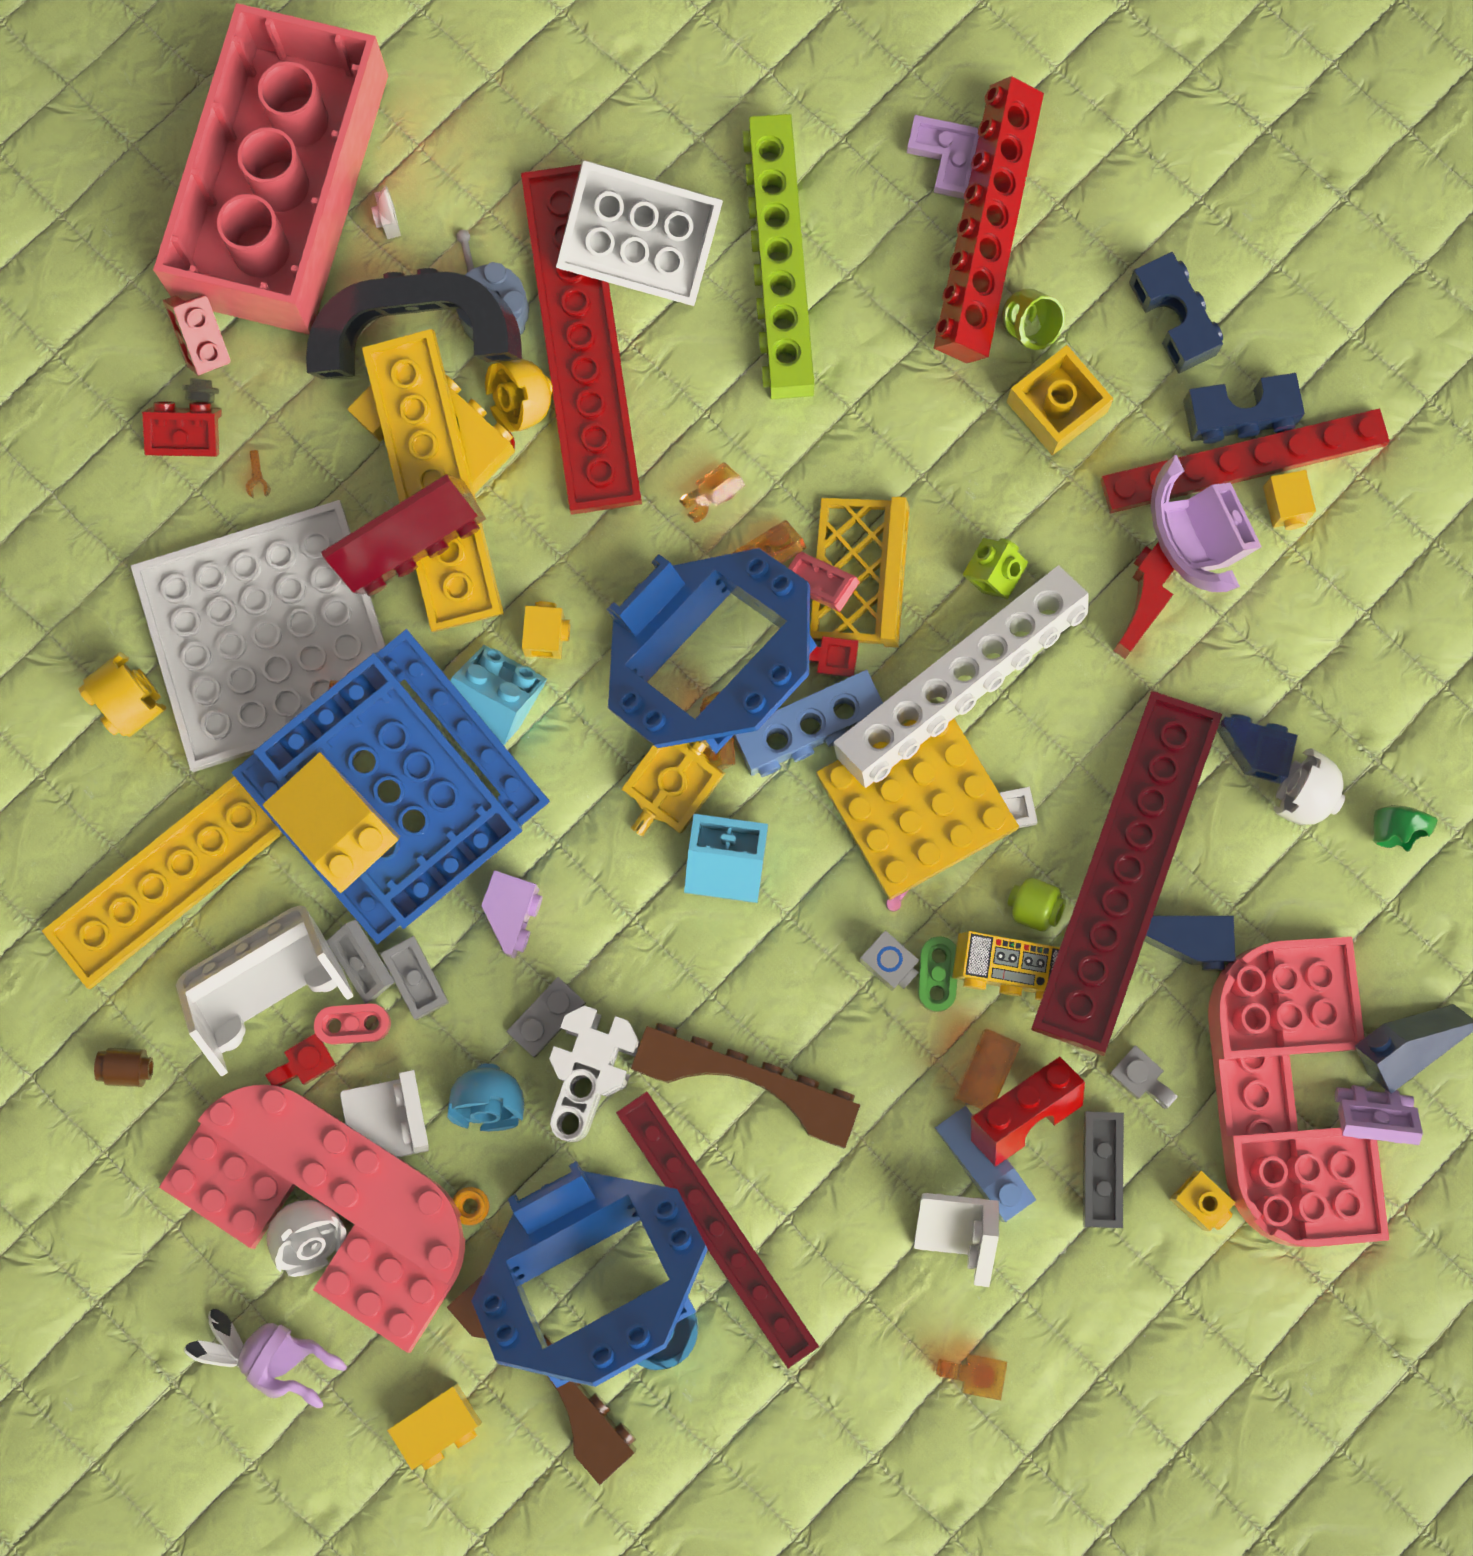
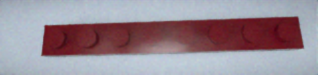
M646 1091L617 1111L616 1114L665 1187L675 1188L679 1191L708 1251L787 1369L819 1348L818 1343L650 1094Z

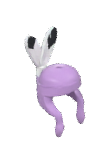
M212 1309L209 1312L208 1318L210 1328L219 1344L197 1340L188 1343L184 1347L185 1353L195 1361L226 1367L237 1366L254 1388L270 1398H278L291 1391L302 1396L304 1401L316 1408H322L324 1405L313 1389L295 1380L281 1381L275 1379V1377L286 1374L307 1355L312 1353L332 1369L341 1371L347 1369L341 1358L328 1353L314 1340L299 1339L291 1336L292 1330L281 1324L267 1323L262 1325L243 1345L231 1320L218 1309Z

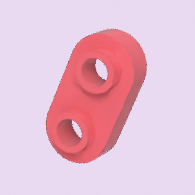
M372 1003L326 1007L317 1014L314 1020V1031L317 1037L331 1045L376 1042L383 1039L391 1027V1019L388 1012L383 1007ZM372 1016L377 1017L379 1021L378 1027L374 1030H369L366 1026L368 1018ZM334 1019H338L341 1022V1029L336 1033H332L329 1030V1024Z

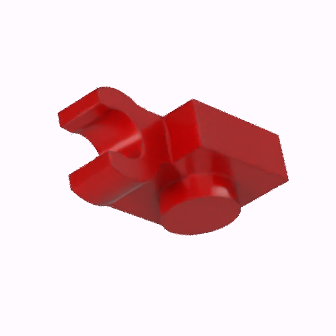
M822 636L821 647L816 646L809 654V662H819L817 673L842 677L854 676L859 641Z
M313 1034L286 1050L284 1053L289 1062L273 1069L265 1076L273 1086L282 1087L296 1077H299L302 1084L306 1085L336 1067L337 1064L324 1042L316 1034Z

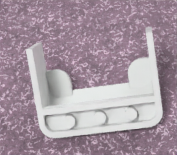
M304 906L288 909L188 969L180 976L176 983L189 1034L220 1076L228 1073L222 1053L231 1051L241 1044L246 1031L244 1022L303 986L308 985L313 992H329L338 986L347 1000L353 997L341 965L314 919Z

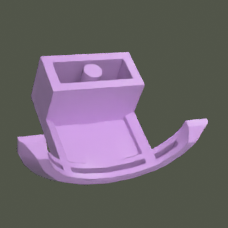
M1174 455L1163 465L1152 490L1151 514L1160 547L1172 567L1185 581L1195 587L1210 592H1228L1240 586L1232 570L1223 573H1214L1209 570L1229 567L1262 546L1231 482L1211 485L1187 500L1169 502L1174 482L1184 472L1177 455Z

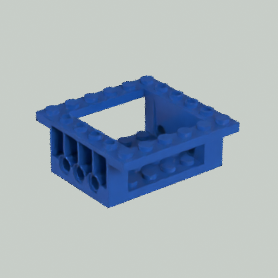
M405 629L379 652L370 655L254 750L253 755L231 772L376 944H379L399 926L405 929L523 831L522 825L550 802L408 629ZM404 679L500 794L496 798L400 684ZM367 750L374 755L376 763L370 772L363 773L354 767L353 758L358 751ZM319 752L332 763L400 835L399 840L342 893L310 862L263 806L273 794ZM385 780L395 781L400 787V796L393 802H386L379 797L378 787ZM418 810L424 815L425 825L421 830L410 831L405 828L403 816L407 811Z

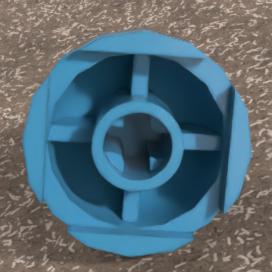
M481 1064L476 1069L469 1070L457 1078L453 1084L448 1102L447 1117L452 1123L467 1129L469 1128V1122L483 1123L480 1131H503L518 1126L519 1119L523 1120V1092L517 1080L509 1073L500 1070L499 1066L495 1064Z

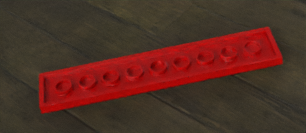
M581 164L521 173L571 515L642 504L609 282L556 268Z

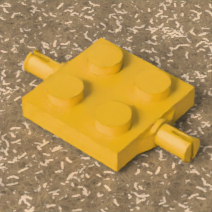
M700 741L662 748H656L653 745L622 788L624 792L637 801L643 810L635 823L630 827L633 831H637V834L644 836L652 822L658 820L667 823L678 833L684 832L692 821L693 815L697 814L725 775L703 753L707 746Z

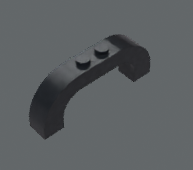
M434 268L418 269L417 274L406 276L401 272H387L383 274V278L361 281L344 288L324 305L317 315L309 334L306 352L307 373L320 379L355 376V346L357 339L370 322L384 316L446 309H463L468 315L473 328L474 356L488 363L522 359L521 335L516 318L508 304L492 289L471 277L455 272H439Z

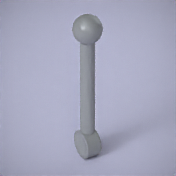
M462 229L458 231L456 238L462 244L467 271L469 272L471 269H474L468 243L470 233Z

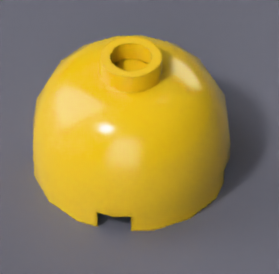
M525 359L500 361L491 364L485 375L486 395L493 394L495 405L490 407L492 415L508 432L523 431L533 427L547 415L553 392L550 379L532 361Z

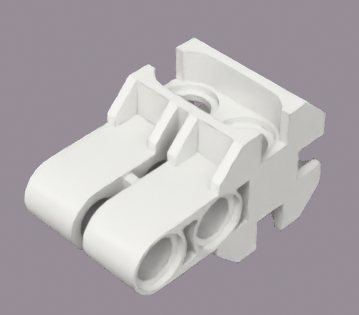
M582 1006L566 1014L560 1027L566 1030L567 1034L577 1037L573 1051L569 1052L554 1046L549 1058L558 1078L564 1081L550 1125L555 1136L567 1142H578L586 1137L601 1095L608 1097L626 1088L630 1075L626 1074L627 1071L614 1067L619 1051L635 1057L640 1045L628 1020L615 1016L609 1034L598 1031L597 1028L602 1015L597 1014L596 1009ZM583 1078L590 1079L592 1082L590 1094L586 1097L578 1098L574 1091L576 1083ZM576 1114L579 1119V1128L575 1133L567 1135L562 1129V1121L566 1116Z

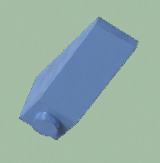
M964 1106L936 1126L935 1129L984 1199L999 1201V1220L1007 1222L1036 1201V1198L1007 1159L995 1167L971 1141V1117L973 1115Z

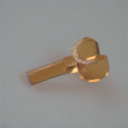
M251 450L252 478L246 484L247 494L254 499L253 488L256 484L262 483L264 495L267 497L271 492V488L263 479L258 450Z

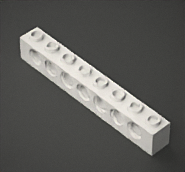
M1058 565L834 741L837 759L865 788L874 781L879 782L890 773L891 768L901 759L906 760L912 757L918 751L920 744L930 736L936 737L946 729L948 722L954 717L970 711L978 698L987 691H995L1003 683L1005 677L1015 669L1021 670L1030 662L1032 656L1041 648L1052 646L1059 638L1060 633L1070 625L1076 626L1082 622L1088 613V592ZM1045 610L1055 611L1054 614L1046 615L1041 612ZM1020 631L1028 633L1023 637L1013 635ZM991 653L1001 655L1000 657L995 659H989L986 657L988 654ZM963 675H969L973 677L968 681L958 680V678ZM936 697H941L945 699L943 702L937 704L929 702L931 699ZM911 719L917 721L915 724L911 726L901 725V723L905 720ZM878 742L888 743L886 747L881 749L872 747Z

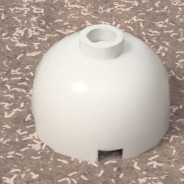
M1312 748L1306 749L1302 753L1308 756L1302 763L1296 760L1292 763L1276 793V798L1282 801L1280 807L1274 806V812L1288 821L1300 825L1316 824L1327 818L1330 813L1333 815L1337 814L1345 801V795L1342 794L1343 777L1341 771L1332 760Z
M310 1199L296 1201L280 1210L270 1222L266 1241L271 1259L280 1272L281 1269L286 1270L288 1276L297 1277L309 1275L328 1265L329 1262L326 1258L334 1250L338 1251L347 1235L340 1218L331 1208L320 1201Z

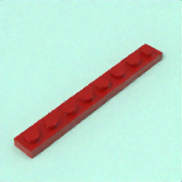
M1379 408L1178 457L1184 472L1174 482L1169 499L1201 492L1215 484L1230 482L1234 484L1385 447L1390 443L1381 410ZM1168 460L1102 476L1100 481L1110 514L1151 504L1152 490L1157 475Z

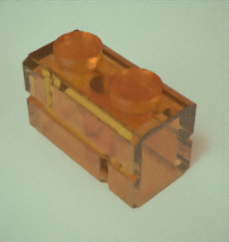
M989 1029L983 1030L961 1079L962 1083L958 1086L953 1100L978 1112L997 1100L1021 1044Z

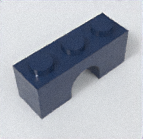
M1170 252L1134 269L1129 284L1145 313L1158 307H1167L1178 314L1181 325L1169 330L1162 344L1178 374L1217 356L1223 345V334L1218 324L1214 321L1211 322L1205 311L1206 303L1199 291H1194L1188 281L1189 272L1187 267L1181 260L1177 261L1174 253Z
M1290 373L1260 378L1253 390L1256 406L1252 408L1235 406L1228 398L1225 384L1189 389L1183 403L1191 442L1202 440L1204 444H1211L1223 440L1224 436L1238 434L1239 438H1249L1258 435L1262 430L1273 429L1275 433L1294 429L1295 425L1299 423L1305 414L1297 374Z

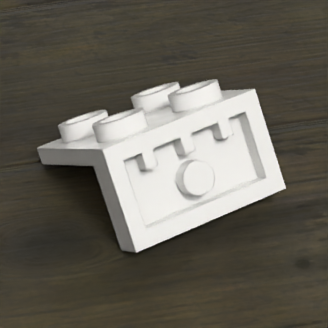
M414 1070L399 1073L398 1080L344 1090L340 1093L346 1125L397 1158L429 1151Z
M923 1193L920 1201L914 1248L967 1254V1268L974 1269V1285L989 1287L999 1238V1201Z

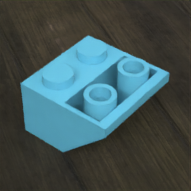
M483 645L451 678L452 684L503 745L520 728L547 678L537 674L530 667L523 666L504 656L500 651Z
M694 814L684 893L758 903L768 824Z

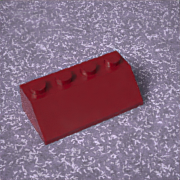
M446 474L321 551V554L353 593L372 596L387 587L385 581L395 575L403 577L418 568L416 562L424 557L434 558L449 549L447 543L458 536L461 539H465L476 533L480 529L478 524L486 520V517L466 483Z

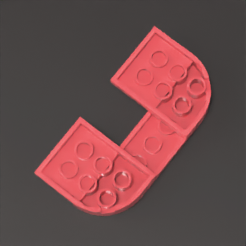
M1352 937L1286 940L1271 942L1246 950L1236 956L1234 962L1228 963L1225 970H1222L1210 995L1208 1008L1225 1175L1230 1196L1236 1202L1234 1205L1243 1219L1255 1231L1269 1240L1287 1246L1320 1247L1388 1241L1389 1233L1377 1140L1342 1136L1341 1128L1298 1131L1289 1056L1356 1050L1354 1046L1365 1038Z
M252 1085L236 1089L216 1100L197 1120L201 1123L159 1188L249 1248L255 1249L269 1228L270 1222L280 1211L295 1186L299 1187L355 1224L313 1290L405 1352L411 1353L455 1283L464 1259L465 1238H463L461 1215L450 1195L427 1175L402 1159L397 1158L311 1100L291 1090L273 1085Z

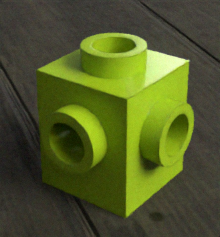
M983 538L962 575L983 594L1008 599L1029 562L1018 553L1019 547L1012 541L1005 538H1000L999 541Z

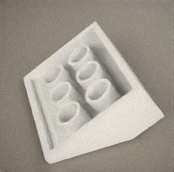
M582 159L556 268L694 306L723 200Z

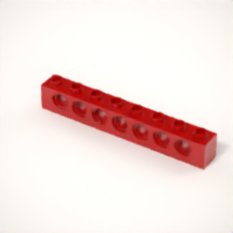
M1013 76L990 85L985 95L986 105L982 122L978 128L979 138L976 152L971 161L970 180L964 193V208L961 220L957 226L958 235L954 253L950 259V273L947 286L942 296L941 315L935 328L936 338L933 349L966 364L989 357L1044 96L1043 92Z

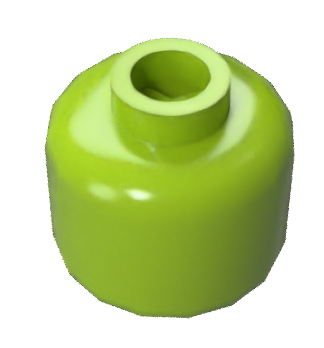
M1027 878L1021 886L1015 885L1012 888L1008 898V906L1012 907V917L1015 922L1044 932L1051 926L1057 927L1063 916L1066 900L1062 898L1059 887L1036 878Z

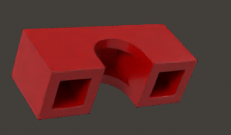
M1059 1056L971 1117V1141L996 1167L1025 1147V1138L1037 1122L1046 1117L1055 1126L1082 1107L1085 1081Z

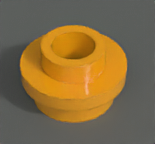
M466 1187L454 1195L453 1201L461 1215V1224L476 1225L482 1222L488 1215L490 1208L489 1199L482 1190L475 1187ZM468 1199H474L478 1205L477 1210L472 1214L467 1213L464 1209V1204Z

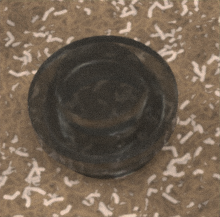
M190 378V385H182V390L186 391L185 400L214 403L215 394H219L218 388H212L211 380Z

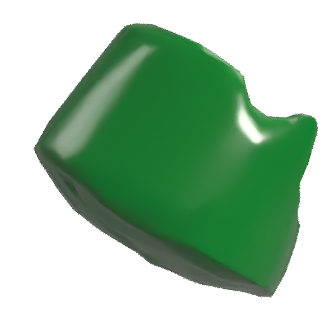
M1391 805L1377 809L1374 813L1373 842L1385 848H1393L1398 845L1403 847L1406 852H1409L1417 839L1431 836L1438 820L1432 815L1407 806Z

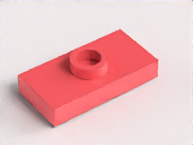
M801 551L797 553L788 567L808 581L811 599L838 612L842 610L859 584L858 579L854 575Z

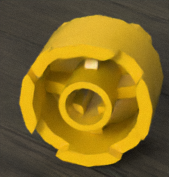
M119 652L83 680L84 684L78 690L89 705L93 706L96 704L104 714L100 720L110 733L116 735L119 732L122 736L131 737L165 711L166 706L156 703L161 696L140 668L138 670H131L125 664L129 661V657Z

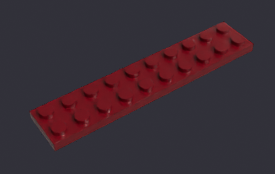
M1151 691L1031 1028L1032 1031L1105 1056L1222 717L1221 713Z

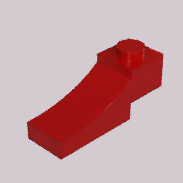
M1159 541L1153 549L1146 546L1133 563L1139 567L1132 577L1138 581L1136 604L1129 625L1114 649V652L1124 659L1127 658L1174 595L1163 587V584L1175 569L1162 551Z

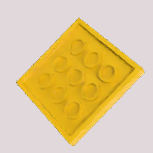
M954 718L948 722L946 729L936 737L930 736L920 744L918 751L912 757L906 760L901 759L891 768L890 773L879 782L874 781L866 788L839 760L816 772L819 781L889 901L1019 828L1018 823ZM910 720L902 725L911 726L917 721ZM878 742L872 747L881 749L886 747L888 743Z

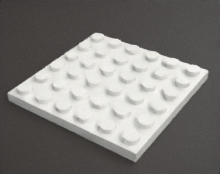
M340 500L131 565L187 761L192 772L253 754L254 750L370 655L379 652L386 646L371 596L353 593L321 554V551L351 533Z

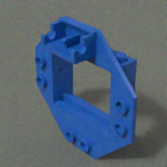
M760 548L672 565L658 554L652 561L655 569L649 576L634 588L635 590L620 606L613 602L606 609L613 619L608 709L656 748L700 741L717 754L733 735L758 731L809 676V654L817 646L810 635V585L808 581ZM731 593L780 629L694 719L647 683V681Z
M575 1161L569 1165L571 1172L542 1186L541 1189L520 1200L516 1194L508 1198L513 1215L471 1300L497 1364L546 1375L551 1379L556 1388L569 1381L596 1387L667 1348L677 1322L696 1312L688 1295L708 1250L677 1189L586 1172ZM641 1220L669 1280L547 1346L522 1284Z

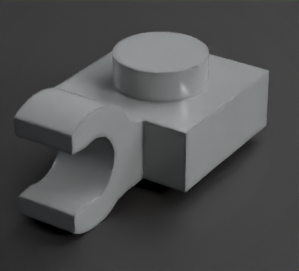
M1136 1045L1109 1074L1137 1100L1146 1092L1162 1108L1166 1109L1178 1097L1172 1090L1157 1080L1164 1070Z

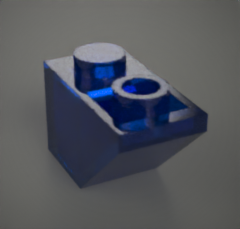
M1231 714L1230 717L1225 716L1220 721L1217 732L1245 775L1276 783H1282L1288 778L1298 735L1289 733L1287 727L1279 724L1268 723L1266 727L1253 724L1250 717L1239 714Z

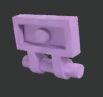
M1352 1085L1351 1088H1336L1335 1102H1340L1338 1113L1342 1136L1394 1143L1420 1144L1423 1132L1418 1108L1414 1107L1413 1096L1401 1095L1398 1090L1392 1094L1387 1090L1385 1092L1367 1091L1364 1086Z

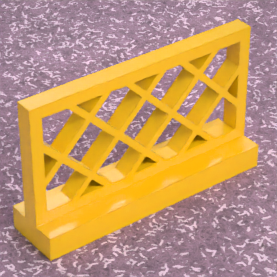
M891 497V500L821 498L816 558L832 565L825 557L826 549L838 539L849 553L838 561L834 567L841 569L852 558H855L866 570L857 578L859 581L857 587L871 575L879 584V590L868 602L854 590L852 594L863 606L848 619L841 612L826 605L821 609V603L813 600L810 635L814 641H822V636L857 640L859 643L883 644L884 647L899 648L910 506L906 497ZM829 508L845 509L852 518L836 531L828 522ZM852 509H861V510H860L859 512L855 513ZM870 510H885L884 522L873 532L861 520ZM855 523H858L868 536L855 548H852L842 535ZM829 529L833 534L827 539V531ZM883 532V541L881 542L877 537ZM874 541L882 549L881 558L869 567L858 553ZM879 567L880 578L874 573ZM876 603L877 613L871 608ZM832 609L843 623L833 632H819L820 619ZM868 611L876 619L875 634L859 633L852 624ZM849 628L853 633L842 632Z

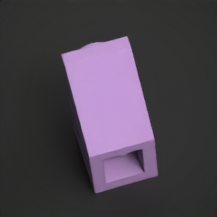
M494 870L481 906L504 953L508 957L515 959L517 952H524L530 931L525 929L530 916H537L543 896L538 895L539 888L536 884Z

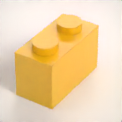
M457 1383L387 1431L411 1470L422 1465L426 1471L445 1458L441 1452L452 1443H455L459 1449L478 1436L474 1429L482 1422Z

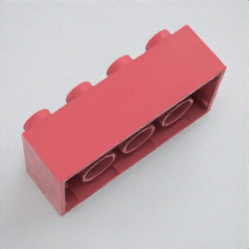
M236 3L153 269L170 297L176 295L182 300L187 301L205 295L209 299L213 312L310 334L318 314L388 78L376 36Z

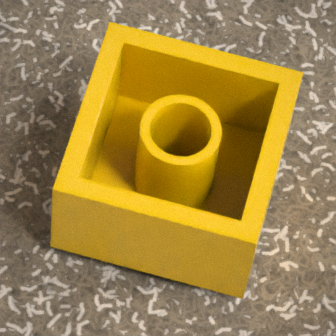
M1066 345L1010 389L1007 404L1053 456L1108 413L1114 398L1069 346Z

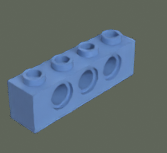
M865 670L776 710L758 731L733 735V738L750 775L753 776L760 773L761 777H765L781 769L780 763L793 758L795 762H798L815 753L813 748L821 744L827 743L828 747L834 746V741L883 704L868 670ZM838 704H848L853 708L854 715L848 719H840L835 715L833 709ZM809 718L815 719L819 722L821 729L815 734H806L800 727L801 722ZM782 734L788 741L787 745L779 750L772 749L766 742L770 735Z

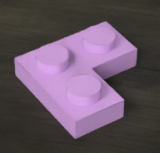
M918 115L914 116L907 153L941 160L934 193L964 199V193L968 187L972 170L971 161L976 152L979 138L978 128Z

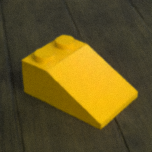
M321 752L263 804L264 808L310 862L340 893L400 838V835Z

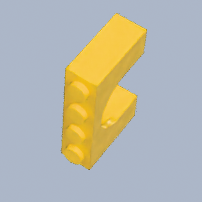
M446 375L454 412L459 423V432L474 494H476L516 452L509 442L513 437L498 422L494 426L489 424L484 419L487 412L472 398L468 402L461 398L458 393L462 389ZM370 385L347 410L381 442L384 436Z

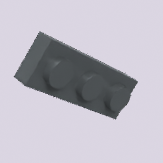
M1084 1112L1083 1227L1123 1228L1124 1113Z

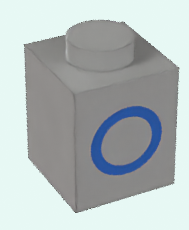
M886 930L859 960L866 969L891 991L897 985L905 989L919 973L913 968L919 960Z

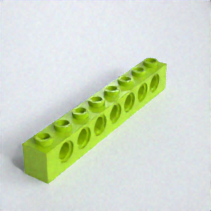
M792 115L749 117V130L743 131L744 152H751V163L745 164L747 186L753 185L754 197H748L749 219L756 218L757 230L751 231L752 252H759L760 264H753L755 286H762L763 297L756 298L757 319H764L765 332H759L760 354L767 353L768 366H762L763 388L770 387L771 399L814 396V373ZM771 152L778 157L774 160H765L761 155ZM774 185L781 190L775 194H770L763 189ZM775 218L781 220L783 224L779 227H771L766 222ZM774 252H781L786 255V258L782 261H774L769 255ZM782 285L790 291L784 295H777L772 292V289L775 286ZM780 319H787L793 325L787 329H779L774 323ZM782 353H790L795 357V360L785 364L780 362L777 357Z

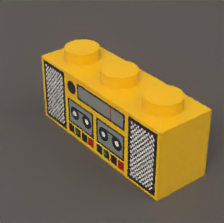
M972 931L958 934L952 978L964 980L963 987L986 990V984L999 986V993L1005 995L1022 996V991L1035 993V999L1041 1001L1060 947Z

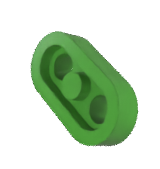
M942 936L929 939L922 947L920 953L918 998L922 1006L932 1012L947 1010L954 1003L957 994V979L952 978L956 945L952 940ZM933 951H943L946 956L945 961L936 963L932 959ZM931 988H941L943 998L941 1000L932 999L930 996Z

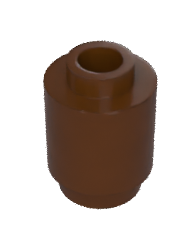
M108 1048L106 1051H98L94 1063L95 1080L104 1082L106 1086L143 1087L146 1080H151L154 1069L153 1058L148 1057L145 1049Z

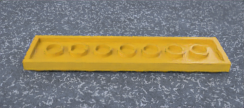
M428 329L362 347L399 502L404 501L446 474L464 481L476 500L435 331ZM482 522L478 524L480 529L473 535L465 539H461L458 536L447 543L449 549L434 558L426 556L416 562L418 565L416 572L431 632H438L504 615Z
M234 776L44 928L42 932L85 987L92 989L283 833Z

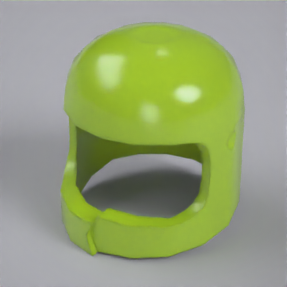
M1022 289L1013 293L1006 300L1002 310V320L1008 333L1015 337L1021 345L1032 350H1040L1052 345L1060 336L1064 327L1065 313L1063 306L1057 299L1035 289ZM1029 313L1028 320L1032 323L1037 315L1041 325L1040 330L1031 336L1025 335L1024 327L1027 326L1024 318Z

